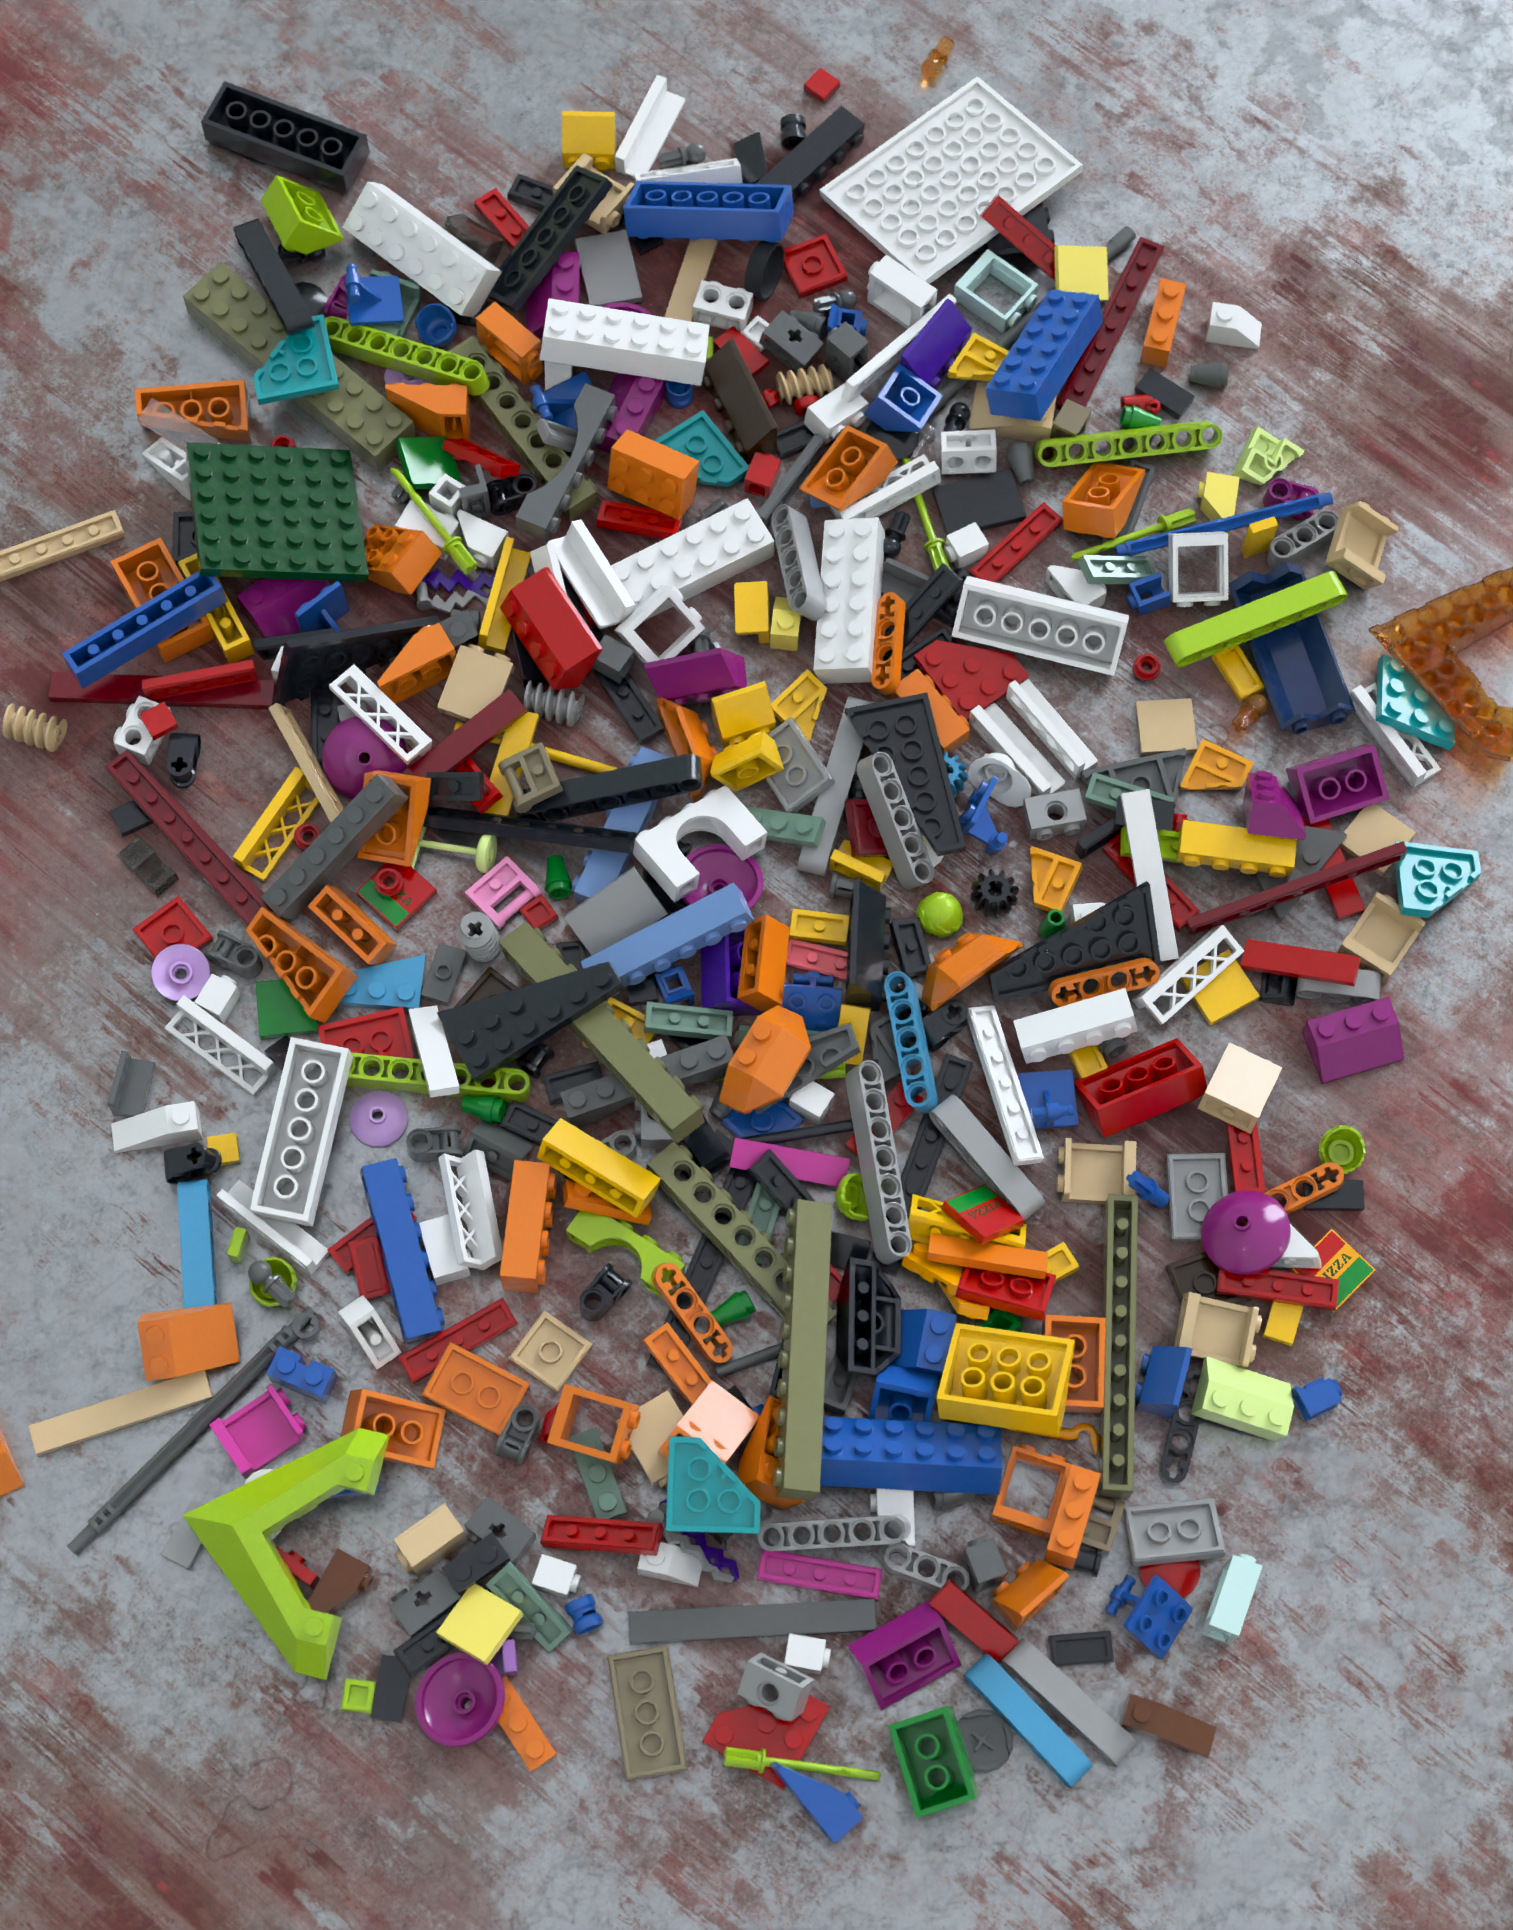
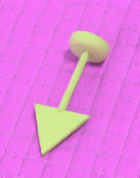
M423 826L411 865L414 869L420 847L476 855L478 871L487 873L493 868L495 863L497 839L496 836L484 834L480 838L477 848L423 840L427 828Z

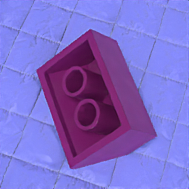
M563 252L558 261L545 275L541 284L537 286L527 300L526 328L538 339H543L548 299L580 303L581 267L579 252Z
M617 374L607 392L615 395L618 412L613 422L609 421L606 427L607 433L603 443L597 444L596 448L611 453V447L627 429L645 437L665 398V380L630 374Z
M263 578L237 595L241 611L263 638L300 633L295 617L299 607L305 602L313 600L320 594L323 588L330 584L327 580Z
M723 648L644 663L646 673L658 698L663 697L683 707L687 706V702L696 700L697 703L710 702L712 697L747 687L744 657Z
M1363 744L1286 768L1293 796L1309 824L1389 800L1375 745Z
M1256 771L1255 774L1248 773L1243 799L1247 833L1305 840L1306 834L1300 807L1280 780L1266 771Z
M1389 997L1308 1020L1302 1030V1035L1321 1084L1404 1059L1400 1025Z
M929 1601L920 1604L847 1645L857 1669L881 1710L962 1665L943 1619L929 1604Z

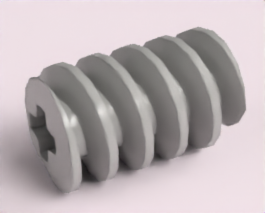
M530 680L525 689L523 706L528 712L534 711L535 714H539L540 718L545 713V719L550 722L554 717H556L558 724H562L566 719L567 726L573 727L581 715L585 694H582L577 701L575 700L574 691H571L566 698L564 697V689H560L557 695H554V690L551 686H549L546 692H543V683L540 682L536 689H532V680Z
M471 912L461 918L458 935L471 958L478 962L493 960L501 950L498 942L501 938L491 919L481 912Z

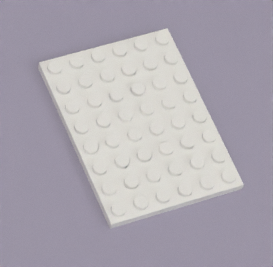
M977 76L821 188L820 197L883 253L930 284L999 233L979 216L996 195H999L1023 216L1083 172V164Z

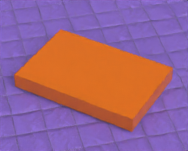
M450 1342L421 1396L500 1437L512 1412L520 1405L530 1383Z

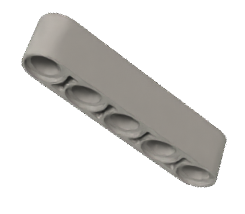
M781 504L773 511L771 523L789 607L800 615L816 621L825 612L826 600L808 519L805 515L788 505Z
M877 752L860 760L857 764V775L899 883L906 889H914L929 883L934 877V868L891 757L887 753Z
M950 1095L929 1112L934 1125L980 1179L1025 1220L1045 1205V1200L1041 1193L1018 1166L1013 1165L1012 1159L957 1096Z
M898 1514L782 1521L769 1523L761 1527L757 1539L760 1546L766 1551L884 1545L899 1543L907 1539L911 1526L906 1517ZM892 1520L897 1521L901 1525L902 1532L898 1538L891 1536L888 1532V1525ZM862 1522L868 1524L871 1528V1535L867 1540L861 1538L858 1534V1526ZM831 1524L838 1526L841 1531V1537L838 1541H833L828 1536L827 1532ZM801 1526H805L810 1531L811 1537L807 1543L801 1542L797 1534ZM771 1528H775L780 1533L781 1537L777 1545H773L768 1540V1532Z
M1022 1638L1002 1660L1003 1665L1111 1765L1117 1767L1137 1744L1136 1740L1026 1639Z

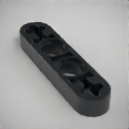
M1198 1370L1187 1372L1179 1406L1173 1414L1159 1467V1476L1165 1484L1170 1486L1179 1485L1184 1481L1193 1453L1201 1417L1195 1416L1192 1421H1185L1180 1417L1179 1409L1182 1406L1193 1407L1196 1391L1193 1400L1182 1399V1395L1187 1398L1190 1393L1191 1387L1186 1382L1196 1378L1198 1379V1384L1201 1374ZM1174 1435H1184L1188 1439V1447L1184 1450L1176 1449L1172 1444ZM1174 1456L1186 1457L1185 1460L1182 1458L1178 1460L1177 1470L1181 1474H1177L1175 1478L1169 1477L1170 1472L1165 1470V1467L1170 1468Z

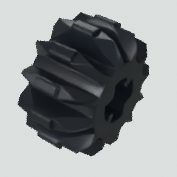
M991 868L988 871V877L980 873L978 875V882L974 881L972 883L971 889L974 892L971 893L970 899L976 902L974 907L976 911L985 909V917H988L990 912H994L995 917L998 919L1001 916V911L1009 914L1012 909L1011 906L1017 904L1018 898L1015 895L1018 894L1019 888L1018 886H1013V876L1004 878V870L1000 871L999 875H995Z

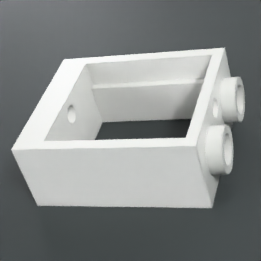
M885 255L880 262H874L868 272L867 301L905 328H910L935 307L937 289L888 255Z
M1222 531L1168 534L1170 601L1176 602L1177 607H1191L1193 602L1204 601V606L1221 605V601L1228 600V533ZM1216 545L1217 591L1178 593V547Z
M661 585L614 630L626 645L634 650V654L643 664L675 657L705 629L700 622L702 620L701 615L693 607L688 609L682 602L684 596L674 586L670 588ZM668 599L691 627L657 657L634 630Z

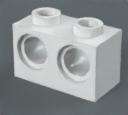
M702 280L693 305V321L727 330L734 326L741 333L747 326L753 309V293L747 292L743 288L724 286L716 281L708 282ZM713 300V301H715V302L709 303V302H706V301Z
M995 430L941 432L942 474L996 472L997 449Z
M138 696L135 704L132 703L126 713V721L122 727L116 730L113 738L119 755L128 750L140 763L147 766L150 765L165 735L153 740L139 714L159 703ZM133 739H141L138 744H129Z

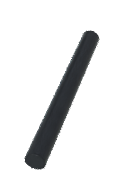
M851 1119L742 1137L741 1139L778 1144L854 1131Z

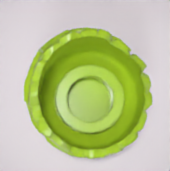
M935 892L923 898L918 904L916 917H919L921 928L926 933H933V935L940 938H946L958 932L963 924L962 907L958 900L949 893Z
M1345 1125L1336 1126L1322 1136L1319 1144V1156L1323 1164L1334 1162L1342 1167L1344 1174H1348L1360 1167L1361 1162L1364 1161V1155L1366 1154L1365 1143L1361 1134L1356 1129Z
M850 1173L841 1179L837 1191H835L837 1207L844 1216L857 1221L869 1220L862 1176L859 1173Z
M276 1256L263 1259L262 1261L267 1262L271 1266L272 1276L275 1277L277 1274H280L282 1276L281 1280L295 1293L297 1277L292 1266L283 1258ZM251 1280L249 1281L250 1292L258 1303L267 1307L280 1305L268 1292H262L265 1287L264 1284L260 1285L253 1283Z

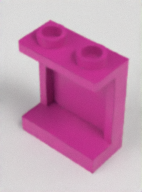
M272 1384L266 1387L267 1392L225 1420L221 1421L218 1418L209 1424L245 1480L252 1473L263 1469L307 1439L302 1431L307 1428L306 1424L298 1412L294 1415L290 1413L286 1407L291 1403L282 1388L276 1391Z

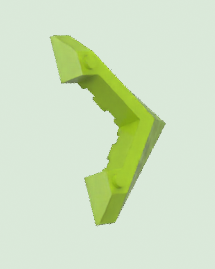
M358 1428L182 1515L295 1673L324 1680L327 1679L342 1618L312 1610L297 1586V1582L287 1564L276 1549L271 1535L344 1489L374 1496L390 1437L388 1434Z

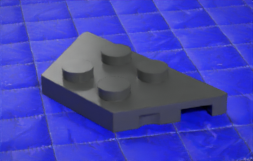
M1186 748L1087 769L1081 771L1080 776L1088 786L1092 773L1095 772L1150 789L1151 791L1173 797V802H1175L1176 806L1187 751Z
M1304 826L1306 837L1305 840H1297L1295 866L1290 876L1274 878L1269 876V873L1257 872L1254 876L1260 882L1262 890L1265 891L1321 871L1346 840L1347 834L1340 831ZM1300 897L1273 906L1276 916L1280 921L1285 918Z

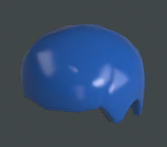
M440 303L428 304L420 309L415 318L419 338L424 344L438 348L444 347L454 340L457 332V322L452 312Z

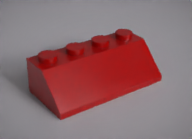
M545 567L510 589L500 610L553 690L580 687L603 648L550 569Z
M1178 1038L1074 1081L1075 1089L1091 1123L1103 1138L1117 1134L1121 1130L1135 1124H1140L1149 1118L1168 1112L1182 1104L1194 1101L1203 1096L1207 1089L1203 1065Z

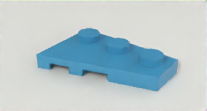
M426 954L353 970L352 972L358 977L338 1006L387 1010L403 1006L404 1011L420 1008L427 959Z

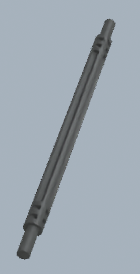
M308 1306L303 1311L310 1312L315 1316L317 1315V1313L310 1306ZM305 1316L304 1320L299 1319L297 1321V1325L302 1329L311 1321V1318ZM292 1323L288 1327L284 1325L232 1379L87 1521L89 1524L67 1545L74 1554L97 1533L101 1534L271 1364L279 1346L287 1349L298 1338L292 1329Z

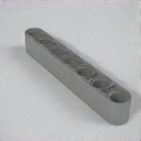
M851 696L847 698L826 767L836 782L818 795L812 816L823 817L826 825L818 848L802 847L797 865V870L822 877L826 875L844 816L845 801L849 799L850 788L857 772V764L860 761L865 745L844 712L846 708L874 702Z
M866 1060L847 1073L846 1088L874 1252L880 1262L892 1264L910 1253L912 1241L882 1071L876 1062Z

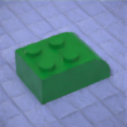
M945 1706L888 1725L917 1819L978 1799L976 1780L953 1707Z

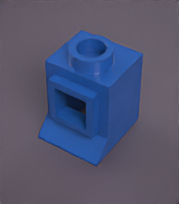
M831 303L827 335L833 328H839L844 322H847L858 333L865 336L867 320L862 319L863 311L839 308Z
M1160 572L1129 583V594L1126 595V600L1131 611L1136 609L1139 616L1160 608H1170L1169 591L1164 592L1162 588V575ZM1151 593L1152 597L1141 601L1140 597Z
M671 965L668 969L655 975V983L663 1003L675 1004L687 999L689 1006L695 1004L694 992L682 966L675 968V965ZM679 980L681 986L669 990L667 984Z
M1321 1377L1304 1385L1303 1388L1293 1386L1291 1389L1292 1398L1305 1422L1336 1408L1342 1401L1340 1386L1334 1379L1331 1380L1330 1378L1325 1380Z

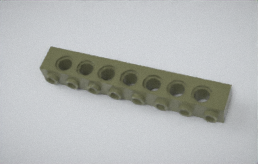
M472 336L447 351L481 363L489 379V387L498 388L494 390L488 389L482 395H471L542 487L553 480L570 459L566 454L567 451L543 443L536 427L539 419L535 415L534 407L528 400L524 401L521 398L517 385L513 381L509 382L506 379L501 365L498 362L494 363L490 359V353L483 343L479 344ZM512 406L511 409H504L503 407ZM521 425H527V426H528L527 428H524V429L518 428V427L521 426ZM535 445H544L542 448H534ZM552 464L560 465L556 468L549 467ZM583 477L580 487L578 489L575 488L571 494L572 502L567 511L563 510V513L570 522L597 505L596 493H598V490L591 479L586 480Z
M673 1141L647 1164L646 1170L661 1178L659 1186L785 1320V1311L781 1310V1302L786 1290H782L776 1285V1279L783 1277L784 1266L788 1265V1256L783 1252L780 1254L772 1246L774 1242L766 1232H759L752 1225L754 1221L745 1210L741 1209L739 1211L732 1203L733 1198L724 1188L718 1189L712 1182L713 1177L709 1171L703 1166L699 1168L691 1160L693 1156L685 1146H678ZM678 1170H684L689 1174L690 1178L687 1181H679L675 1178L674 1173ZM703 1191L708 1194L710 1200L706 1203H700L695 1199L694 1194ZM717 1213H725L729 1217L730 1222L724 1225L719 1224L714 1216ZM745 1234L749 1238L750 1244L747 1246L738 1245L735 1241V1236ZM759 1255H765L770 1261V1266L767 1268L759 1267L755 1262V1258ZM829 1299L827 1326L837 1315L834 1312L835 1307Z

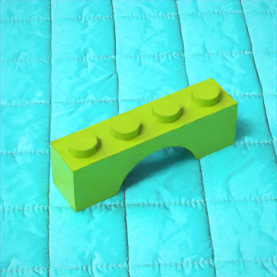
M579 1210L566 1229L567 1238L591 1254L606 1246H620L630 1250L638 1258L642 1267L640 1276L641 1286L664 1300L652 1282L653 1269L662 1263H672L684 1275L685 1264L682 1263V1257L671 1250L666 1253L658 1248L659 1244L648 1235L639 1236L633 1232L634 1228L624 1220L619 1219L617 1222L611 1217ZM662 1270L663 1276L660 1278L661 1281H668L674 1289L675 1286L670 1281L672 1272Z

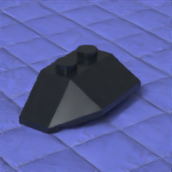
M851 1257L847 1261L837 1295L836 1355L846 1373L875 1377L901 1355V1297L887 1276L881 1271L882 1267L878 1262Z

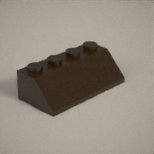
M734 339L729 340L705 363L702 384L705 390L711 391L713 395L712 403L717 413L721 412L724 418L722 420L727 435L732 434L735 440L733 442L734 449L749 465L755 452L772 455L777 453V425Z

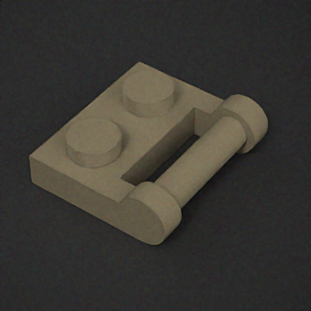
M542 742L504 759L498 765L501 775L506 777L515 799L513 804L518 813H525L533 805L563 791ZM519 767H522L531 792L524 794L515 772Z
M1095 1495L1092 1507L1112 1513L1111 1518L1108 1520L1090 1513L1081 1545L1095 1550L1099 1549L1103 1553L1109 1554L1126 1502L1118 1499L1114 1502Z

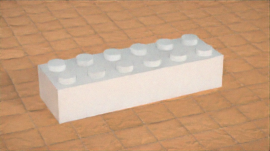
M369 181L366 183L342 226L343 229L461 316L474 317L479 312L502 272L383 184Z
M548 299L540 360L701 386L706 363L710 325Z
M747 498L611 565V567L635 603L632 614L661 585L670 588L676 587L684 596L683 602L774 557L775 541ZM666 599L645 620L673 607V605Z
M878 517L824 521L820 578L826 600V609L823 616L817 620L813 668L817 678L823 684L872 682L877 604L881 598L884 559L883 543L885 538V531Z
M967 576L963 585L952 636L1114 676L1129 615Z
M291 1037L249 1209L256 1216L313 1227L353 1058L348 1048Z

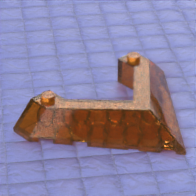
M1513 567L1504 571L1501 569L1483 577L1481 581L1475 584L1465 585L1425 603V606L1418 609L1415 607L1395 616L1391 621L1382 625H1374L1368 629L1487 757L1513 762V708L1498 705L1492 696L1489 697L1470 667H1466L1458 657V653L1513 622Z

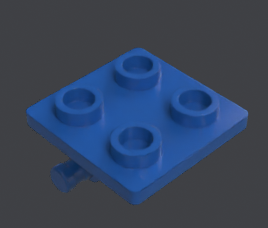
M355 264L346 266L347 275L344 279L349 323L351 326L401 324L404 322L398 276L361 277L357 273V266Z
M582 372L543 392L540 385L532 386L530 390L533 394L532 402L536 412L541 414V418L578 430L574 415V403L585 383L592 386L588 374Z
M337 581L332 585L326 586L317 597L299 607L295 617L301 633L334 628L337 632L341 631L335 622L349 612V606L340 582Z
M994 775L988 782L983 780L978 789H974L967 802L970 806L966 813L963 812L959 817L963 836L967 833L986 844V851L989 854L1000 852L1006 846L1008 840L1005 833H997L985 806L999 779Z
M808 971V974L794 973L793 984L784 985L782 1007L801 1015L804 1019L806 1030L827 1031L838 1027L842 989L833 987V976L820 975V972Z
M1072 1070L1017 1073L1035 1130L1076 1127L1078 1125Z
M1127 1574L1120 1585H1116L1109 1595L1111 1598L1110 1603L1105 1607L1104 1611L1114 1617L1121 1605L1125 1606L1128 1604L1133 1607L1123 1627L1157 1658L1163 1659L1193 1611V1607L1161 1577L1156 1575L1152 1577L1141 1597L1132 1595L1130 1591L1132 1586L1135 1585L1136 1579Z

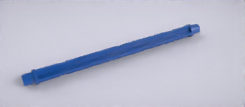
M1331 492L1324 494L1316 493L1313 496L1130 542L1128 540L1125 541V544L1115 546L1117 556H1133L1167 547L1168 534L1227 532L1247 527L1251 523L1270 517L1279 519L1315 509L1320 510L1324 506L1333 504Z

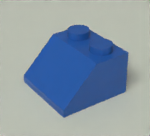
M899 363L884 382L863 415L885 431L920 432L943 395Z
M931 1309L901 1310V1355L889 1365L939 1375L938 1380H941L957 1315Z
M1153 1346L1150 1354L1144 1353L1140 1366V1371L1145 1372L1143 1382L1137 1381L1135 1387V1400H1138L1136 1410L1168 1419L1172 1418L1179 1406L1192 1348Z
M893 1365L886 1366L877 1374L868 1419L930 1422L939 1375Z

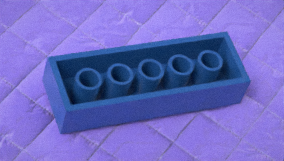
M637 181L623 207L627 236H637L641 239L648 237H662L664 239L688 238L690 240L714 239L716 241L733 239L742 242L765 240L766 242L773 243L783 240L794 215L791 185Z
M1062 290L1048 291L985 388L991 415L1041 421L1103 322L1099 295Z
M823 1416L820 1486L1000 1494L1002 1476L1001 1427L980 1424Z

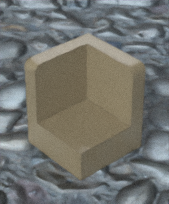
M1067 399L1052 423L1050 436L1053 438L1057 437L1060 430L1074 437L1080 431L1085 432L1089 425L1091 410Z

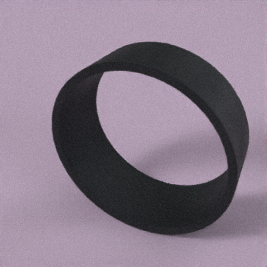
M760 241L752 251L747 264L744 278L745 291L753 293V296L763 301L771 297L781 277L785 259V249L782 243Z

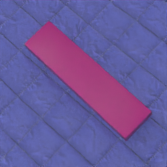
M736 1137L733 1139L729 1167L747 1170L767 1149H771L798 1180L838 1187L841 1179L848 1173L850 1159L846 1157Z
M762 1548L757 1580L878 1601L883 1569L782 1551H766Z

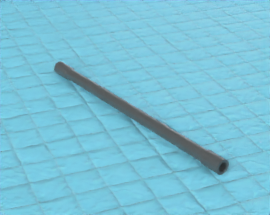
M1125 226L1104 246L1107 247V261L1136 238L1135 232L1130 227ZM1042 301L993 343L1007 349L1018 339ZM951 378L945 385L937 389L936 391L943 396L931 415L948 402L949 398L970 380Z

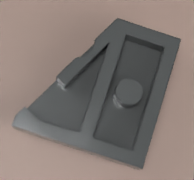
M889 1014L870 1024L872 1058L881 1068L884 1085L901 1075ZM912 1037L906 1041V1048H910L916 1043Z

